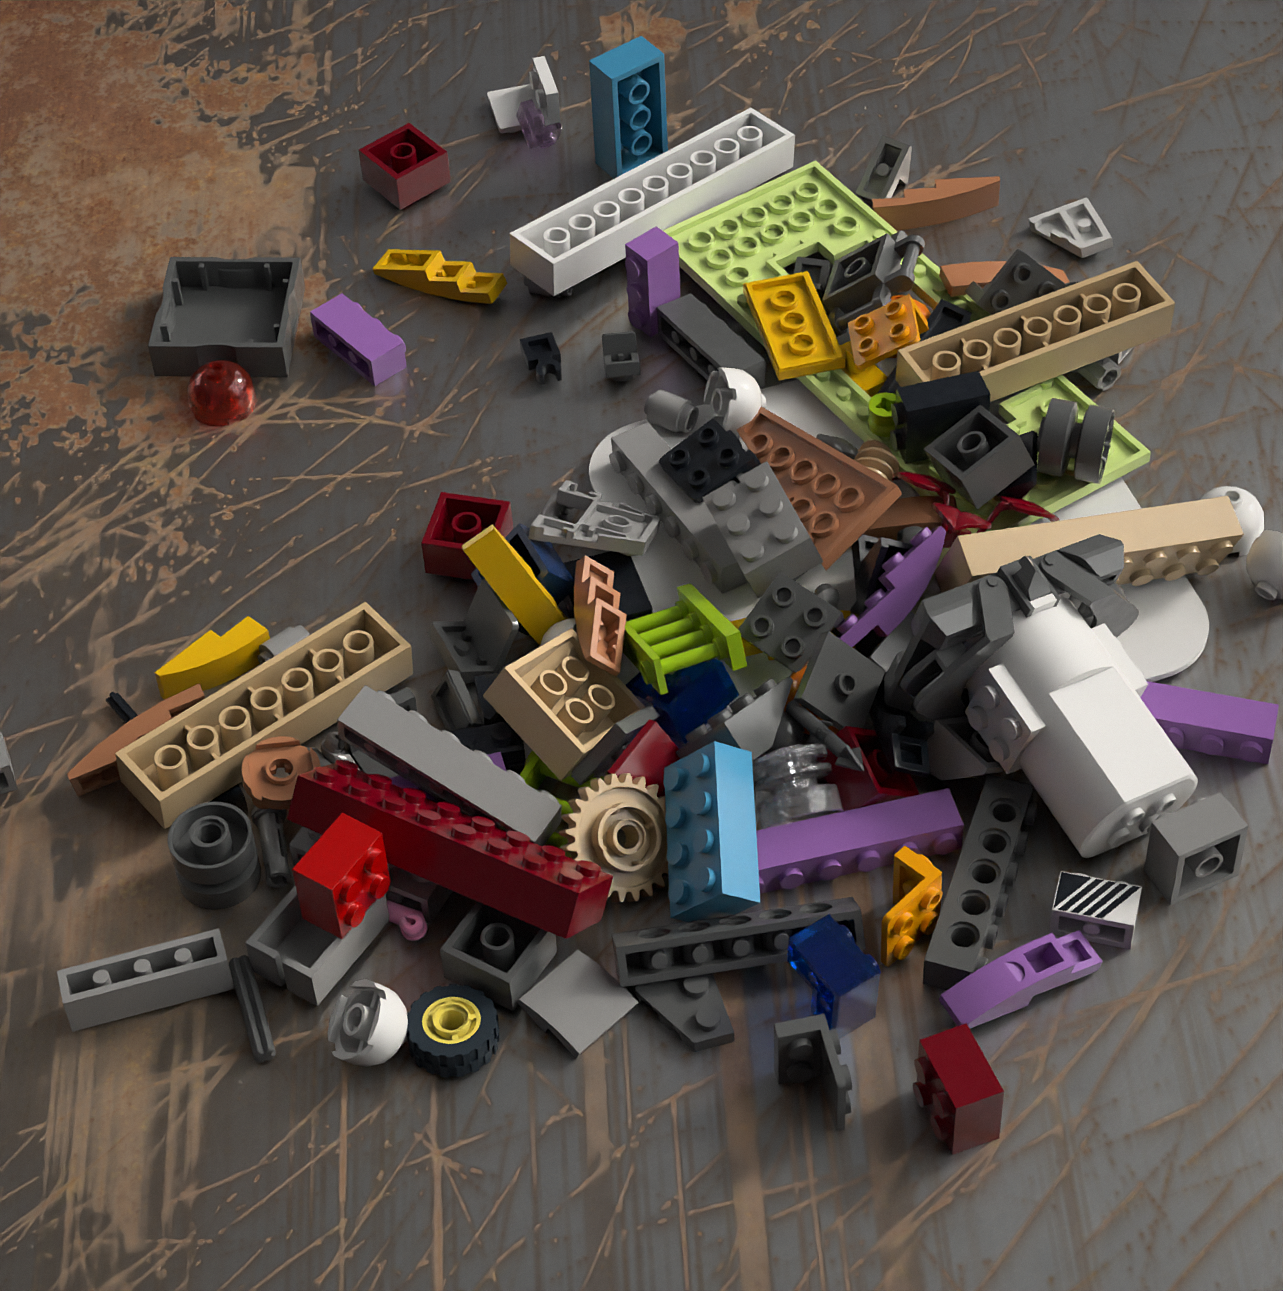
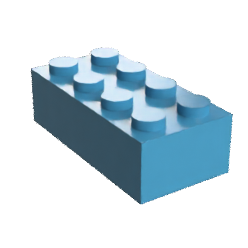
M640 36L589 60L595 163L615 179L668 151L664 53Z
M714 741L664 768L663 783L666 805L665 822L667 828L670 918L685 922L735 915L760 903L752 752Z

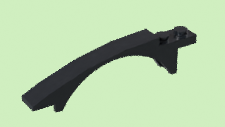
M864 534L852 544L857 601L850 608V614L858 617L868 608L864 602L880 588L884 592L887 591L886 587L878 579L885 572L882 565L897 552H900L903 556L913 547L912 544ZM872 629L855 645V650L867 658L883 637H879ZM882 680L869 714L887 762L893 771L927 778L931 774L927 740L934 734V724L928 721H920L910 712L888 706L884 701V681Z

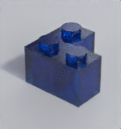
M715 658L678 670L672 675L669 673L665 674L668 693L660 695L651 684L647 685L644 682L641 672L626 684V687L645 707L652 706L661 715L655 722L664 732L684 744L688 742L684 737L702 724L706 726L708 719L727 708L740 695L724 664Z
M828 914L789 938L787 961L812 989L811 1013L813 1016L825 1014L829 1030L836 1029L839 1039L876 1017L881 971L876 960L870 954L865 955L855 944L854 937L846 926H839L832 916Z

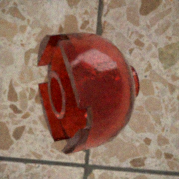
M216 360L200 366L192 374L187 386L190 411L193 412L194 418L198 422L208 426L230 425L229 420L237 417L242 421L253 412L256 406L257 398L250 374L239 364L232 361Z

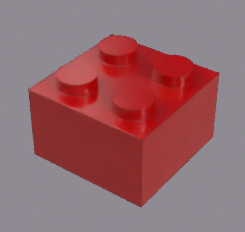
M344 813L340 814L292 868L302 918L340 939H343L352 927L355 928L362 922L366 911L376 899H381L387 893L391 883L382 833Z

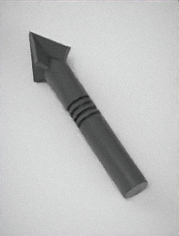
M795 700L787 704L786 712L838 757L835 765L864 771L860 747L851 749L810 711Z

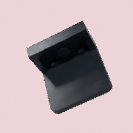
M714 418L664 454L659 460L662 469L695 503L703 502L702 497L727 484L741 472L745 474L761 465L756 455L751 450L745 451L737 436L731 430L726 431Z

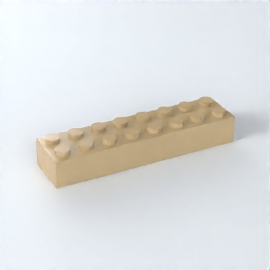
M1138 261L899 349L896 381L903 387L979 371L991 394L990 402L1169 334L1175 302Z
M1229 496L960 535L957 536L934 573L941 593L994 574L1000 566L1019 560L1023 556L1030 555L1034 559L1101 534L1121 540L1124 544V569L1116 583L1118 585L1132 583L1133 586H1140L1154 579L1165 578L1166 581H1172L1186 574L1197 573L1199 576L1213 573L1219 568L1222 560L1233 551V547L1244 533Z
M365 601L116 752L120 780L159 824L166 829L187 809L198 804L210 802L242 782L243 759L247 754L249 757L250 753L256 750V744L262 740L286 736L300 740L301 745L336 723L340 715L365 685L376 692L378 690L385 692L413 675L411 645Z

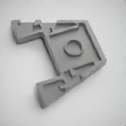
M565 480L558 489L556 503L585 511L579 521L574 524L539 514L530 526L528 539L619 552L627 556H643L658 533L661 518L623 502L617 508L613 506L612 502L608 501L605 503L601 501V493L589 492L586 495L577 491L578 484Z

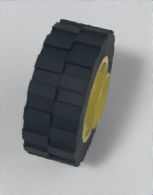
M449 984V986L443 987L440 985L434 987L429 992L426 991L421 994L420 998L410 1006L411 1010L407 1012L409 1052L411 1057L415 1058L416 1064L420 1068H425L428 1073L432 1075L434 1073L439 1074L441 1077L449 1078V1076L463 1077L467 1073L472 1072L473 1074L479 1071V1068L487 1065L491 1061L492 1055L496 1054L498 1050L497 1042L500 1040L497 1010L494 1009L492 1000L487 998L481 990L478 989L477 991L472 989V986L465 984L464 986Z

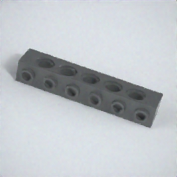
M987 775L924 959L923 984L948 990L959 981L988 964V958H985L984 954L986 948L993 950L999 929V926L994 925L996 917L1004 918L1008 905L1009 894L1004 893L1006 886L1014 887L1017 878L1019 863H1015L1016 856H1024L1029 833L1024 831L1026 825L1033 826L1036 820L1039 803L1033 802V785Z
M853 897L611 934L616 972L621 987L866 949L862 913Z

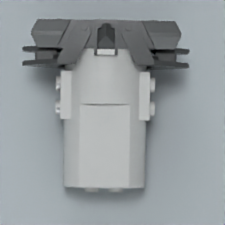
M1101 534L1034 559L1030 555L1023 556L1019 560L1000 566L994 574L922 600L911 622L913 636L907 648L895 655L884 677V701L888 706L906 712L916 709L918 713L934 721L968 716L970 725L979 732L988 745L992 757L1000 763L1007 774L1018 769L1023 770L1073 845L1084 858L1096 856L1139 836L1150 833L1152 821L1164 813L1177 811L1192 795L1198 783L1197 776L1140 697L1147 688L1148 683L1144 679L1141 670L1134 665L1117 639L1120 634L1135 622L1139 615V610L1127 600L1123 588L1116 583L1124 569V544L1121 540ZM968 691H969V693L971 694V696L973 697L970 702H969Z

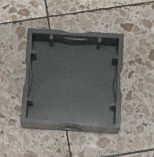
M170 257L162 287L163 301L156 313L148 344L154 375L288 377L305 292L301 258L253 257L248 259H223L218 257Z

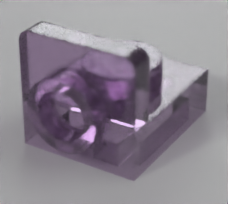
M532 99L520 102L516 117L529 149L537 146L547 148L554 145L563 129L561 123L558 122L545 126L544 116L540 109H536Z

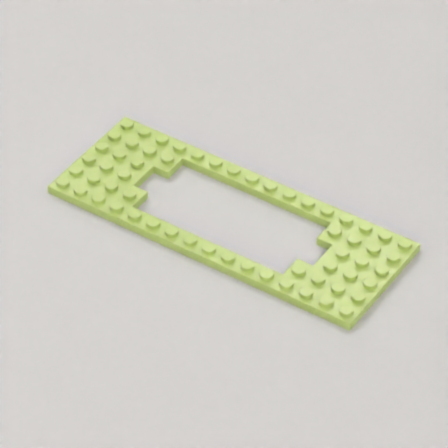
M816 160L663 230L678 242L679 266L763 346L764 343L743 293V283L789 275L783 269L784 267L795 263L797 257L805 258L816 252L821 253L834 265V262L873 240L887 233L890 237L897 233L891 225ZM923 253L918 256L913 272L915 281L911 291L934 310L940 300L943 299L971 312L970 323L991 315L978 306L967 294L950 297L939 277L940 268ZM836 369L796 377L864 442L878 440L888 446L899 462L898 472L925 474L942 480L930 459L905 464L900 451H894L890 437H880L869 430L868 417L870 414L868 403L871 397L844 371ZM1060 375L1023 389L1025 391L999 403V414L1008 422L1006 425L1018 435L1035 431L1038 436L1042 418L1046 417L1052 398L1077 402V423L1083 422L1085 412L1090 405H1098L1067 378ZM1114 420L1108 458L1100 484L1076 480L1074 475L1075 459L1070 458L1067 470L1062 477L1038 473L1037 471V484L1022 499L1031 501L1050 513H1054L1148 463L1151 451ZM908 483L920 496H939L934 491L922 489ZM959 493L950 494L956 499L957 509L961 512L977 515L984 520L989 517L998 503L1001 502L999 501L1000 497L995 495L990 501L977 509ZM1005 510L1000 512L993 521L991 529H987V531L1027 526L1044 517L1028 515L1015 510ZM967 528V530L971 531V534L976 533L979 530V528Z

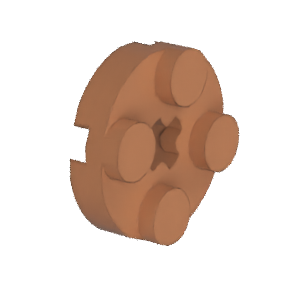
M278 736L262 740L256 744V750L250 753L249 757L247 754L243 759V787L257 808L289 809L297 776L314 770L316 767H321L320 760L311 747L309 751L306 747L300 745V740L295 738ZM277 768H284L286 773H291L284 778L273 776L276 774Z

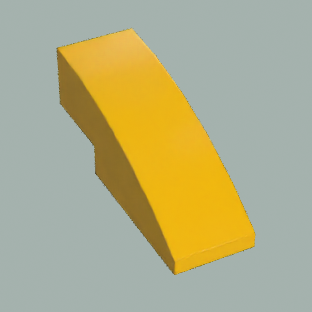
M247 616L221 637L212 630H209L154 672L160 696L165 700L197 684H200L202 691L233 680L260 664L257 658L260 654L259 645L270 639L268 629Z

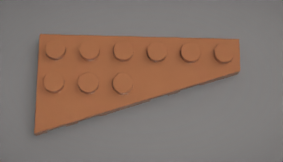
M762 406L749 423L737 429L748 450H751L756 455L760 463L763 464L766 461L769 463L824 561L821 564L826 571L902 495L899 487L893 482Z

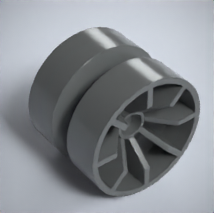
M1052 398L1046 417L1042 418L1036 450L1039 452L1038 473L1062 477L1067 470L1070 458L1075 459L1074 475L1076 480L1100 484L1108 458L1115 409L1090 405L1085 412L1083 422L1077 423V402Z
M207 802L187 809L175 819L168 833V847L183 896L192 904L211 910L233 907L251 896L261 879V865L252 826L247 815L238 807L228 803Z

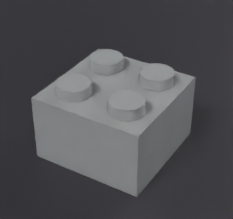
M1221 792L1208 798H1198L1189 806L1173 813H1164L1151 823L1144 872L1170 905L1239 875L1248 825Z

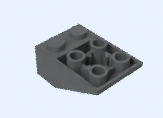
M789 676L777 684L771 678L753 690L756 697L753 698L751 693H746L729 705L732 712L725 708L707 720L710 728L707 729L705 724H702L684 736L688 743L676 751L678 757L682 759L716 741L752 752V761L773 746L793 682L792 678Z

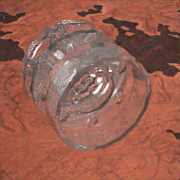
M792 745L771 751L765 756L752 761L753 778H761L753 782L754 793H771L772 797L760 802L756 806L762 829L765 830L770 827L844 811L837 786L835 784H818L817 782L833 771L831 764L819 763L829 756L826 745Z

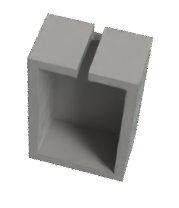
M767 461L739 476V484L734 486L731 481L702 497L758 598L763 596L779 572L794 579L824 562Z
M294 886L246 941L247 952L253 971L281 987L286 982L288 991L318 1006L388 923L389 912L386 895L381 899H376L366 911L362 922L357 927H352L345 937L340 939L302 918L296 886Z

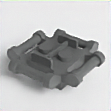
M899 231L890 237L887 233L834 262L831 275L826 282L822 302L836 337L847 332L848 322L892 301L890 298L892 292H906L912 289L915 281L913 272L917 258L922 254L925 246V241L921 236H907L904 231Z

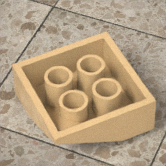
M572 628L504 667L483 695L561 781L572 774L577 765L615 723L646 708L617 676H613L585 660L578 635Z

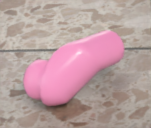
M387 900L389 922L399 925L405 939L409 941L422 939L428 930L423 913Z

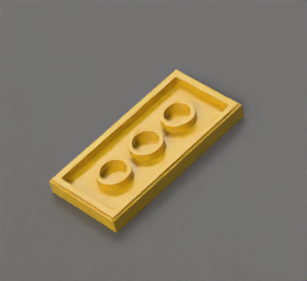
M808 271L743 283V293L778 381L845 368V356Z

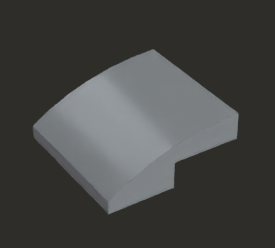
M579 950L575 951L517 1001L544 1033L550 1029L575 1058L579 1057L639 1003L624 987H621L620 983L613 976Z

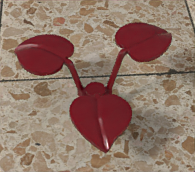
M896 472L892 477V481L902 479L916 487L934 491L942 498L943 504L933 502L931 507L942 518L941 526L946 531L943 548H950L957 536L971 534V531L967 530V528H979L976 533L986 532L987 529H991L993 521L1000 512L1005 510H1015L1028 515L1048 518L1051 522L1060 521L1054 514L1031 501L1003 496L1000 497L999 501L1001 502L998 503L989 517L984 520L977 515L961 512L959 509L949 506L950 494H955L956 489L938 478L911 472Z

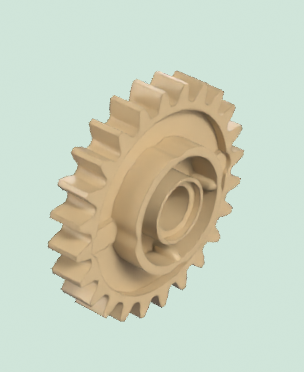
M630 773L620 774L619 778H617L616 774L605 775L604 781L601 778L591 780V788L582 787L578 789L581 800L572 799L568 801V804L573 809V813L561 816L569 824V827L558 833L568 839V843L560 847V849L564 852H569L571 859L596 863L601 867L602 872L613 876L607 897L608 899L611 895L612 902H623L625 898L628 902L638 901L639 894L642 897L652 896V887L663 888L665 886L662 875L669 876L665 796L657 797L659 785L653 784L645 788V777H637L632 781ZM620 828L626 835L624 847L617 840V833Z

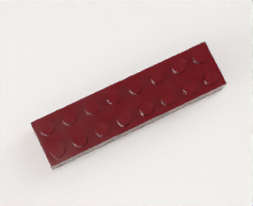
M336 760L335 763L316 767L314 770L297 776L287 820L323 835L340 814L344 813L382 833L387 863L564 939L581 932L602 919L613 876L602 872L601 867L596 863L571 859L565 856V852L560 848L535 844L524 833L499 829L488 818L480 816L471 817L460 812V808L454 804L447 802L437 803L427 799L426 794L418 789H403L392 784V780L387 776L368 774L358 770V765L351 761Z

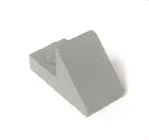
M882 135L855 194L862 199L872 202V199L891 198L898 183L906 186L909 178L912 147Z

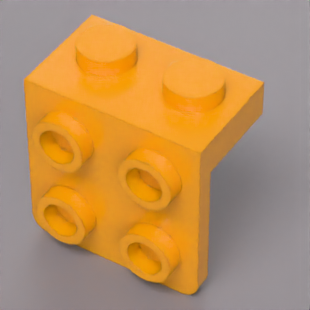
M910 294L892 300L886 305L848 322L854 363L860 370L870 367L897 354L899 349L918 343L920 341V334L929 330L927 320Z
M905 845L894 855L892 903L895 906L885 914L881 922L880 961L887 967L891 966L897 959H905L912 951L914 944L924 934L930 935L934 932L941 909V898L943 895L941 891L942 871L933 866L926 856L916 854Z

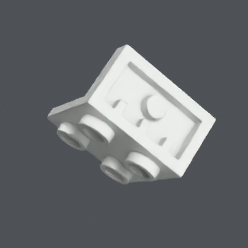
M545 56L532 58L533 71L529 72L530 84L487 93L488 101L500 133H514L519 130L561 123L559 93Z

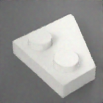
M1087 197L1028 218L1031 231L1081 258L1113 247L1110 233Z

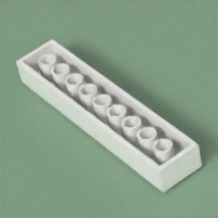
M749 108L511 232L510 266L555 296L626 258L625 244L655 226L663 231L744 194L792 168L795 135L756 110Z

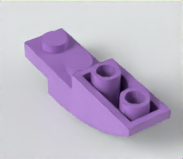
M926 526L909 541L913 545L910 550L903 556L900 552H897L882 565L885 572L878 579L886 587L887 591L884 592L880 588L864 602L868 608L858 617L854 614L848 616L836 628L840 632L836 637L853 647L872 629L879 637L888 636L905 619L925 591L936 569L946 531L942 526L933 528L931 531Z
M1080 930L1060 938H1056L1053 933H1050L1020 946L976 970L942 993L939 1001L957 1026L967 1023L969 1028H973L1028 1006L1035 995L1098 971L1103 961Z

